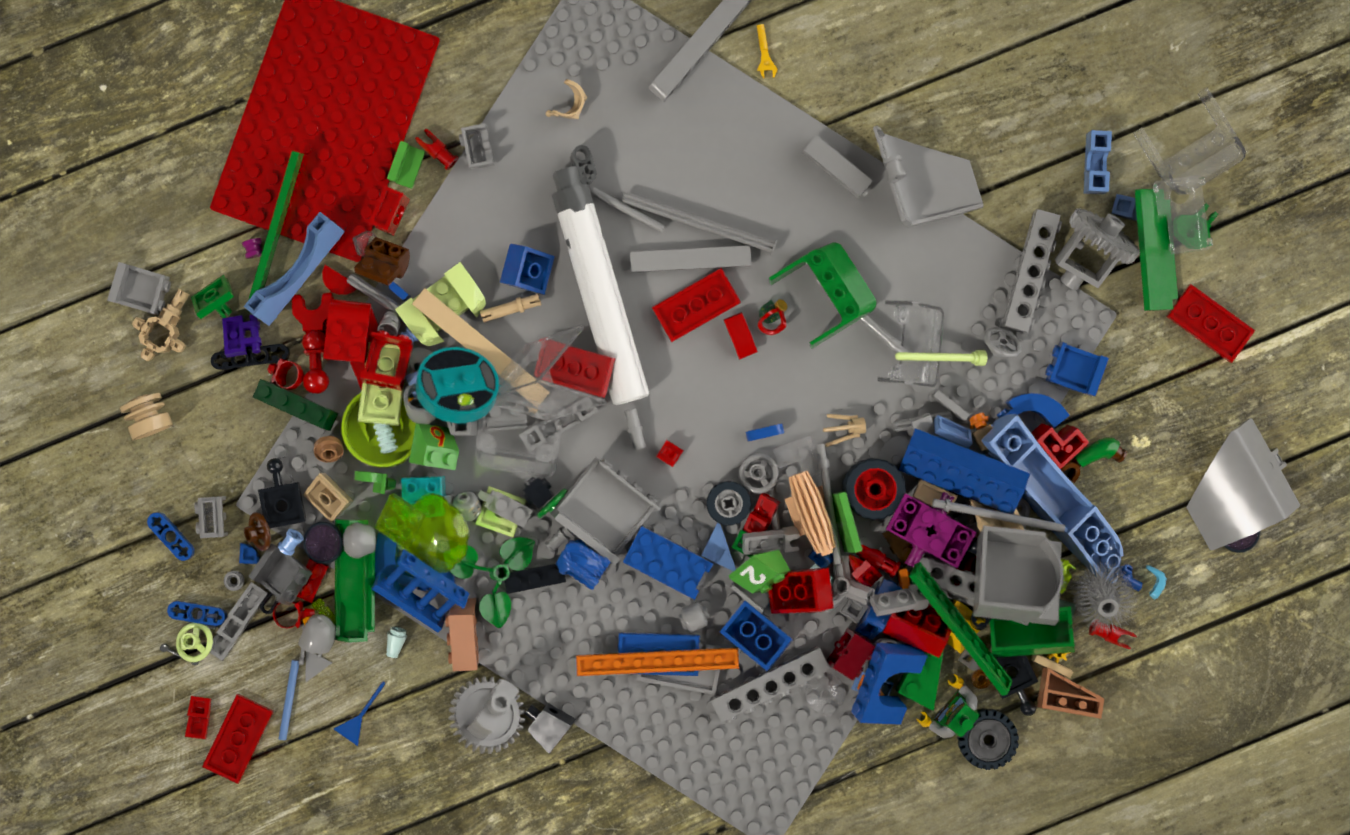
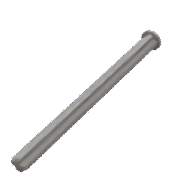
M625 192L622 202L762 249L770 252L771 255H773L778 241L775 240L773 242Z

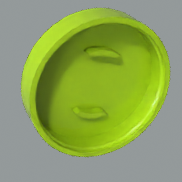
M361 393L355 396L343 414L341 425L344 443L351 454L361 462L378 468L395 467L409 460L416 423L409 419L404 399L402 400L399 426L390 425L393 428L391 432L395 435L393 439H396L395 445H398V449L383 454L380 452L382 448L378 445L380 441H377L378 435H375L374 423L358 422Z

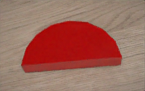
M324 266L322 280L331 292L338 295H348L357 290L347 283L348 278L329 266Z

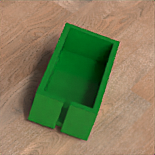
M1059 607L1056 625L1029 622L1026 626L1012 620L994 618L990 621L991 648L994 657L1075 652L1071 607Z

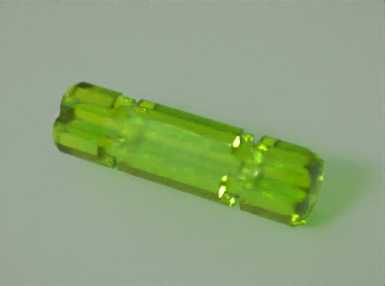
M319 598L313 602L312 607L319 611L318 614L330 618L334 624L335 615L328 606L325 607L323 600Z

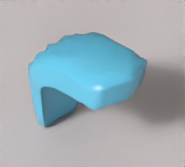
M1146 565V568L1157 577L1154 587L1149 592V595L1155 600L1165 589L1167 578L1162 571Z

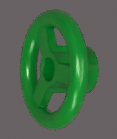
M564 488L537 513V517L542 518L548 512L551 513L568 490Z

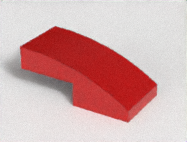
M742 312L723 319L739 360L758 352Z
M766 493L760 494L756 506L749 514L743 530L747 533L766 531L781 502Z
M191 696L185 737L206 740L212 699Z

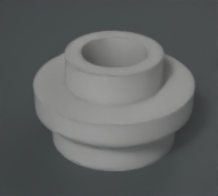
M230 571L224 577V585L231 591L239 590L244 585V577L238 571ZM232 577L237 578V584L231 582Z

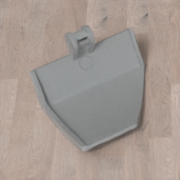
M878 125L873 127L888 175V181L893 191L901 221L905 227L946 219L984 207L970 160L884 134Z
M1252 418L1247 419L1230 432L1186 507L1210 550L1218 549L1286 519L1300 507L1299 501L1281 471L1287 466L1286 462L1280 458L1277 447L1273 449L1268 448Z

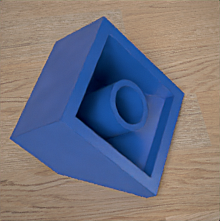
M510 244L500 283L545 295L555 256L526 246Z

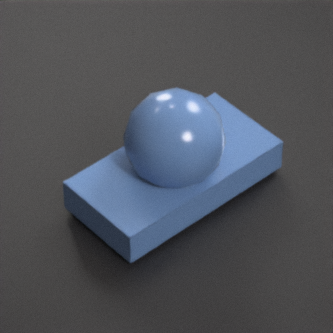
M939 415L934 418V430L939 438L954 444L958 443L967 448L972 445L971 429Z

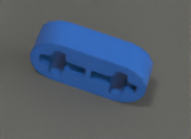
M783 423L745 433L749 442L785 432Z

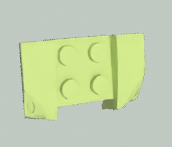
M461 262L445 272L443 278L427 288L430 293L458 316L470 309L478 317L480 310H483L486 305L485 297ZM418 296L414 299H408L395 309L409 330L422 344L432 346L444 342L438 334V331L442 328L412 304Z

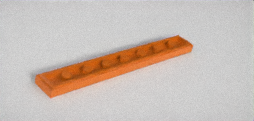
M738 647L576 655L577 676L739 669Z

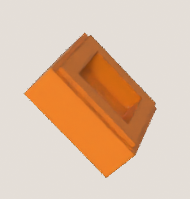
M904 567L898 569L897 576L899 587L907 589L910 586L911 578L907 568Z

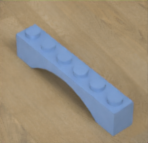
M319 212L307 227L303 249L293 266L276 282L257 290L244 307L255 317L270 326L345 231Z

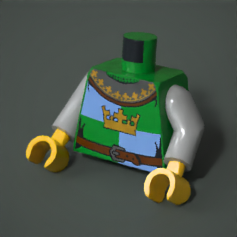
M953 674L957 679L956 682L953 683L948 680V683L952 687L959 689V691L953 695L933 719L934 721L932 722L925 712H921L925 716L923 721L916 719L922 727L929 726L931 731L942 738H949L954 735L962 737L973 728V723L979 717L976 710L978 702L976 695L966 685H963V679L956 674Z

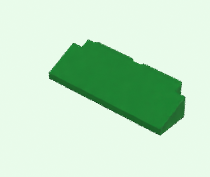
M1164 189L1135 190L1144 311L1173 309V300L1178 299L1170 199H1164Z
M335 519V526L340 530L342 536L345 529L351 524L360 523L368 525V520ZM335 532V554H336L337 551H338V549H339V544H340V543H339V537H338L337 533ZM343 546L341 555L335 560V640L348 643L367 642L368 632H375V591L372 590L375 582V550L373 553L361 558H353L345 552Z

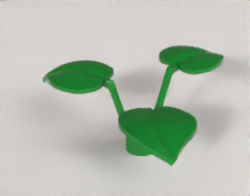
M517 537L505 541L499 550L501 558L505 560L503 565H494L491 568L475 565L478 561V554L470 545H458L444 552L445 565L455 577L460 579L470 578L473 575L474 569L488 571L491 579L497 581L492 594L484 595L479 602L481 616L496 628H501L506 623L511 611L509 595L506 592L496 593V591L502 584V581L509 577L508 567L514 571H521L529 566L535 541L532 539Z

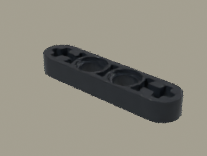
M284 344L260 346V350L265 352L266 357L263 361H257L255 353H252V347L246 348L247 354L245 355L246 360L244 363L238 364L235 360L236 356L231 357V362H223L222 366L217 364L216 360L219 359L220 355L221 358L226 359L227 357L225 351H220L212 355L211 365L218 370L278 363L280 357L274 355L271 356L272 360H270V352H277L281 347V350L285 351L281 359L287 360L290 356V350Z

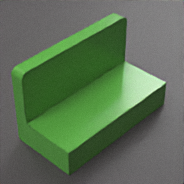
M400 141L387 179L412 189L425 151Z

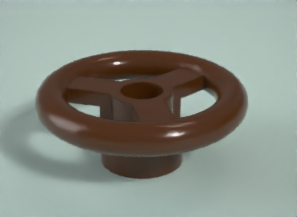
M254 512L250 515L249 526L244 528V535L249 543L253 542L259 550L266 551L271 544L270 529L264 516L259 512ZM259 539L264 541V545L260 543Z

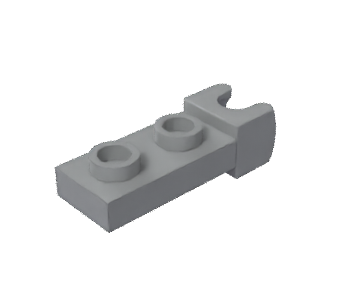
M795 526L782 527L781 530L743 533L742 551L744 555L766 553L775 550H784L785 553L795 552L799 548L794 539H798L800 535Z
M910 585L907 589L872 595L869 600L877 616L911 609L914 611L926 609L929 605V601L924 595H921V591L916 585Z

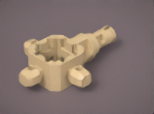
M178 288L172 302L168 303L166 308L163 307L158 317L148 318L147 321L139 317L134 319L133 327L141 331L138 335L140 343L147 346L143 348L141 358L151 361L156 355L155 351L157 353L170 352L171 348L179 353L184 351L186 345L177 339L180 334L176 325L181 319V309L190 294ZM157 323L170 330V336L167 337L164 346L161 347L148 339L154 324L157 325Z

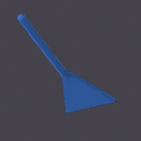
M385 682L380 684L358 716L339 725L334 730L358 746L362 717L384 687Z

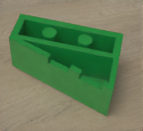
M923 651L927 658L921 673L904 672L895 690L934 711L943 652L938 658Z

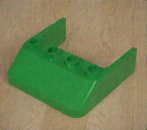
M836 242L811 251L769 277V283L773 285L805 264H808L842 318L841 323L810 341L809 346L811 349L870 314L876 308L877 302L873 293L842 245Z

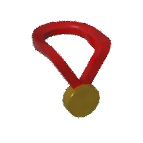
M777 300L775 302V309L759 319L758 328L761 332L767 335H776L786 328L787 323L784 312L788 306L784 300ZM779 312L781 324L773 330L765 328L762 322L770 315Z

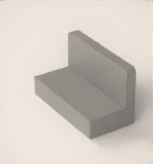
M735 582L730 585L736 593L761 614L770 602L768 592L752 594Z

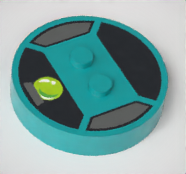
M460 347L443 348L428 355L421 363L416 379V394L421 405L438 419L451 423L474 422L487 415L493 408L499 391V377L494 366L481 354Z

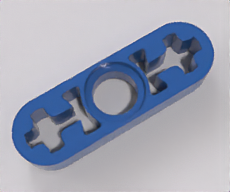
M157 512L148 517V527L177 559L185 561L193 557L195 553L193 545L165 514ZM154 517L161 518L162 520L160 521V524L163 527H166L168 525L169 528L164 529L162 533H160V530H162L163 528L160 525H154ZM168 531L175 532L176 539L174 542L167 541L166 533ZM179 543L182 548L187 547L188 556L181 555L182 549L179 546L174 548L173 545Z
M175 601L169 604L167 608L169 617L175 620L219 626L227 618L226 611L220 607ZM179 605V609H188L187 613H178L176 615L173 608ZM196 607L202 610L203 614L200 619H195L192 615V611ZM218 611L219 615L222 616L221 619L215 622L216 619L207 617V614H216Z

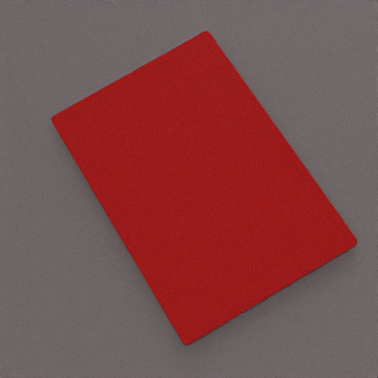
M284 0L214 193L210 209L269 230L291 152L304 154L280 235L305 243L307 227L317 214L321 212L345 231L329 253L359 262L363 257L364 249L367 246L374 226L368 222L384 186L389 185L390 181L387 177L400 141L404 142L440 39L437 36L337 0Z

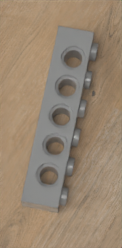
M1040 209L1033 211L1001 327L1022 333L1029 332V329L1032 330L1035 318H1032L1034 310H1038L1040 304L1039 292L1043 291L1046 282L1043 277L1045 271L1048 272L1051 265V260H1049L1050 252H1054L1056 247L1055 234L1059 233L1062 221H1059L1061 215ZM1041 228L1047 230V238L1040 236L1039 230ZM1036 247L1040 248L1043 252L1041 258L1034 255ZM1030 267L1036 268V277L1029 275L1028 270ZM1025 286H1029L1032 289L1030 297L1023 293ZM1020 305L1025 306L1027 310L1025 316H1021L1018 313Z
M922 557L919 562L924 565L930 575L932 572L940 574L941 578H934V580L948 598L974 607V592L970 589V586H975V574L973 572L958 570L947 563H938L931 557ZM956 579L960 582V585L955 586L950 580ZM1015 621L1026 626L1029 624V622Z
M816 646L771 668L769 671H765L711 697L710 700L721 723L724 721L730 723L737 719L736 715L742 712L748 714L754 711L755 706L761 703L763 706L771 703L773 697L779 694L781 697L791 693V689L796 686L799 688L806 686L810 683L809 680L814 677L820 679L826 676L830 668L820 647ZM805 663L812 664L811 672H802V666ZM785 673H794V679L791 682H786L783 679ZM768 681L776 682L774 690L769 691L765 688ZM750 690L758 691V697L756 699H749L747 693ZM738 699L740 701L739 707L731 708L729 706L730 700Z

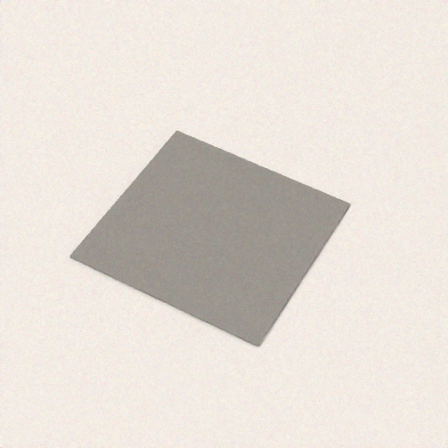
M561 0L481 123H485L487 126L495 166L471 170L469 166H465L463 154H466V150L463 151L402 247L409 249L410 252L409 265L402 279L395 278L393 282L411 295L410 298L414 299L424 288L427 289L445 276V272L461 262L485 297L486 305L483 309L485 310L514 301L518 297L525 298L536 294L535 292L500 283L510 244L526 246L553 255L555 257L545 295L539 294L541 306L526 309L523 313L519 311L485 323L482 320L481 314L476 317L470 309L460 315V317L533 377H535L544 339L598 353L568 252L569 249L552 198V194L557 192L553 178L554 172L572 166L570 156L572 151L579 145H585L590 149L597 172L594 181L588 185L590 193H592L594 188H597L622 202L625 192L773 242L778 240L773 255L770 252L750 246L751 266L723 267L722 270L741 303L671 343L652 307L720 268L631 272L630 252L747 246V244L628 205L665 225L661 233L591 195L649 390L647 397L625 404L614 405L609 388L607 389L606 397L603 398L535 378L550 390L537 407L498 375L499 391L496 401L526 400L528 429L588 394L599 412L531 452L527 450L519 434L528 429L487 431L485 415L477 420V435H454L459 449L456 470L410 463L409 460L395 467L378 468L358 460L351 454L344 443L341 429L343 414L351 400L362 391L350 362L328 360L323 368V371L329 377L328 388L320 394L308 392L304 398L338 412L331 431L321 429L292 416L237 501L236 506L249 515L254 512L262 514L258 490L275 487L272 473L267 470V463L270 459L277 458L283 463V469L280 472L282 484L286 485L296 482L300 484L307 521L270 528L284 538L287 536L286 532L289 529H295L302 534L304 540L306 531L313 524L324 521L330 522L303 495L317 475L326 473L354 500L336 519L368 520V525L372 526L375 530L376 542L378 532L401 534L398 559L401 551L405 549L433 568L436 561L438 540L447 539L460 541V545L472 546L478 554V561L475 565L491 568L494 565H503L505 560L501 558L499 550L505 541L524 537L535 541L532 560L529 566L525 568L530 569L555 564L568 543L564 542L554 553L545 545V542L558 533L557 530L559 528H564L562 524L552 517L550 512L542 518L537 517V513L550 500L539 509L534 503L530 505L526 501L525 506L533 509V512L524 528L519 525L517 526L514 537L476 525L477 518L472 521H462L457 517L456 512V534L454 536H446L445 517L402 519L401 478L445 476L446 495H453L454 498L459 493L466 491L473 492L478 496L480 490L487 492L489 486L524 498L525 492L523 489L526 488L524 484L532 477L535 479L538 477L543 479L545 477L552 485L550 490L555 496L564 488L569 491L595 457H597L601 461L605 458L613 465L611 469L616 473L618 470L628 477L626 481L631 485L633 482L638 484L643 489L641 493L645 496L650 494L658 500L656 505L661 509L659 511L656 508L642 524L644 527L701 556L717 524L707 510L708 494L715 485L721 482L732 481L742 485L739 479V469L743 461L749 456L764 454L776 462L779 477L773 488L775 499L781 502L777 509L780 530L782 527L794 526L784 500L792 496L788 477L808 471L817 487L821 486V472L817 465V461H819L817 445L826 444L852 434L848 430L823 432V428L847 425L848 421H851L828 418L827 414L858 415V418L864 417L866 423V433L860 434V437L852 438L829 447L825 446L826 457L829 459L830 464L828 471L831 492H842L843 479L851 466L858 463V461L868 458L878 459L883 445L894 436H904L909 441L911 440L914 432L913 429L896 432L893 426L894 421L914 418L928 412L936 414L948 411L931 398L935 390H939L948 398L952 396L960 402L958 406L970 414L967 420L961 421L952 414L953 422L969 429L971 426L969 419L982 412L985 416H989L987 425L994 423V420L998 418L997 414L1004 408L1010 409L1005 402L1018 395L1042 394L1053 398L1061 404L1070 389L1046 381L1047 375H1045L1048 364H1052L1054 359L1052 352L1055 345L1065 342L1067 345L1093 354L1116 318V312L1079 288L1077 290L1069 288L1061 281L1060 276L1048 270V272L1045 271L1043 277L1046 280L1044 289L1039 292L1040 304L1038 310H1034L1032 317L1035 318L1032 330L1029 329V332L1022 333L1001 327L1022 254L1020 250L964 214L917 226L905 227L901 221L883 162L710 51L707 52L671 96L663 102L648 88L690 38L631 0ZM569 79L581 86L587 99L579 119L546 116L547 110L566 113L574 105V93L568 85L564 84V80ZM479 133L474 134L470 140L475 163L484 162ZM816 135L873 180L870 184L872 189L865 197L861 195L859 198H856L803 154L804 149ZM576 152V157L579 160H585L583 152ZM586 172L582 174V176H586L587 179L591 176L590 174H586ZM829 243H839L876 298V308L867 316L893 339L897 338L901 342L900 345L908 352L971 354L975 350H985L987 352V363L985 366H975L971 362L896 360L895 354L897 352L888 348V344L861 320H858L811 349L809 346L810 341L841 323L842 318L823 287L816 282L817 278L808 264H805L773 285L769 283V277L815 249ZM1030 267L1028 270L1029 275L1036 277V268ZM379 282L375 287L400 305L406 302L399 298L385 284ZM1029 286L1023 288L1024 295L1031 296L1032 289ZM369 297L366 303H372V309L380 324L382 316L389 310ZM782 299L788 306L784 312L787 323L786 328L776 335H767L761 332L758 328L760 316H764L765 312L768 313L773 308L775 309V302ZM1020 305L1018 313L1021 316H1025L1027 310L1025 306ZM742 312L758 352L739 360L723 319ZM779 312L774 313V316L770 315V317H767L762 322L763 326L770 330L776 329L781 324ZM403 320L397 335L406 331L407 326ZM993 327L1009 330L1020 340L1022 346L1021 353L1014 358L993 355L985 343V332ZM443 329L438 331V334L444 342L426 346L420 341H415L413 348H425L432 353L448 347L465 348ZM993 333L990 336L991 341L998 340L999 338L998 333ZM1006 336L1009 343L1016 347L1014 342ZM415 364L414 369L416 371L419 370L420 364ZM407 383L404 384V392L406 387L409 386ZM637 408L640 425H643L642 433L646 445L645 448L638 450L633 449L624 411ZM1024 411L1018 414V417L1030 433L1041 423L1047 425L1043 418L1033 411ZM438 418L429 423L430 425L448 427L446 421ZM783 423L785 433L747 441L745 432ZM976 428L971 429V435L972 432L976 431ZM972 435V445L967 449L990 457L988 449L980 451ZM324 436L337 437L343 443L344 454L335 462H322L314 455L316 440ZM666 440L684 450L673 467L656 457ZM762 460L752 461L745 471H749L750 467L754 464H760ZM768 463L765 468L766 479L773 476V470ZM761 470L755 472V476L762 474ZM355 471L387 474V478L396 480V488L386 490L385 494L373 492L374 482L354 480ZM906 474L903 477L906 494L912 497L920 479ZM752 477L746 478L751 486L757 488L764 487L760 481L754 480ZM874 483L870 486L871 494L876 493L878 487ZM748 490L751 507L747 517L741 523L732 526L721 524L736 569L750 559V557L731 548L738 536L740 529L743 530L749 514L754 510L760 494L752 493ZM478 498L480 505L482 506L483 500ZM280 500L277 503V508L282 512L288 507L287 502L284 500ZM851 510L861 545L877 549L885 553L889 559L900 562L896 554L890 551V545L882 535L893 515L887 516L884 519L872 520L859 516ZM951 510L948 515L951 518H956L959 512ZM977 522L968 527L976 532L975 536L979 532ZM771 523L769 524L766 531L772 530ZM319 526L310 533L308 548L314 557L320 560H327L335 555V531L332 528ZM932 526L928 527L930 529L929 532L932 533ZM837 528L841 556L852 555L865 562L864 559L856 555V553L844 552L839 531ZM639 529L617 555L620 558L617 564L610 563L608 565V568L603 572L599 583L593 590H590L572 576L565 575V583L508 594L511 599V611L506 623L501 628H496L486 621L479 612L481 598L486 594H492L497 581L491 579L488 571L474 569L473 575L470 578L460 579L456 577L455 584L470 593L468 599L476 598L475 617H477L476 633L478 636L480 664L542 704H551L576 719L575 725L746 835H784L858 720L851 712L858 695L857 691L851 689L855 679L852 681L828 664L830 670L827 671L828 674L820 679L814 677L804 687L799 688L796 686L791 689V693L781 697L779 694L773 697V701L763 706L761 703L755 706L754 711L748 714L742 712L736 715L737 719L730 723L724 721L721 723L710 698L766 671L739 648V669H720L715 695L636 680L637 674L577 676L576 655L618 653L619 632L700 635L699 643H702V649L706 648V644L720 646V648L737 647L720 633L733 614L746 601L730 587L734 581L729 578V575L733 571L713 562V566L705 577L694 600L623 563ZM806 534L798 539H794L799 548L798 551L786 553L784 550L780 551L790 570L809 569L816 564L808 557L814 548ZM570 537V540H578V539H580L579 537H576V538ZM303 541L297 544L298 547L305 550ZM585 543L586 546H588L590 549H592L597 554L602 556L600 553H598L596 550H594L592 547ZM738 543L737 546L742 548V544ZM929 553L923 554V556H922V557H924V558H925V557L934 558V559L936 560V562L941 563V564H945V563H946V562H944V561H942V560H940V559H938V558L932 556V555L929 554ZM335 561L326 564L335 570ZM832 562L826 568H829V574L835 580L834 566ZM909 565L904 567L907 568V571L909 573H911L913 567ZM508 567L509 573H510V572H515L514 570H512V569H510V568ZM878 569L883 576L871 588L876 590L878 584L883 579L892 580L899 586L897 573L891 578L888 573ZM932 572V573H931V575H932L933 578H935V579L941 578V576H940L939 573H937V572ZM502 581L496 593L506 592L504 581ZM847 583L843 587L844 591L847 588ZM417 588L413 591L420 598H423L429 592L417 590ZM375 592L376 597L447 642V633H450V629L446 627L445 622L443 628L437 633ZM438 593L429 604L439 609L448 598ZM846 598L831 613L821 611L771 614L769 602L763 609L762 614L793 639L792 643L771 668L816 646L820 647L827 660L835 648L834 643L840 640L847 627L855 632L857 624L840 613L849 598ZM698 602L702 607L706 606L709 611L708 625L694 632L688 629L685 630L679 618L681 610L688 605ZM883 631L880 632L873 640L861 635L872 644L876 640L884 637H890L896 640L899 644H907L901 640H898L892 636L883 633ZM866 660V662L862 666L864 668L863 672H866L870 660ZM805 663L802 666V672H811L812 664ZM785 673L783 679L786 682H791L794 679V673ZM768 681L765 688L769 691L774 690L776 682ZM750 690L747 693V697L749 699H756L758 691ZM735 698L729 702L731 708H737L740 705V701Z

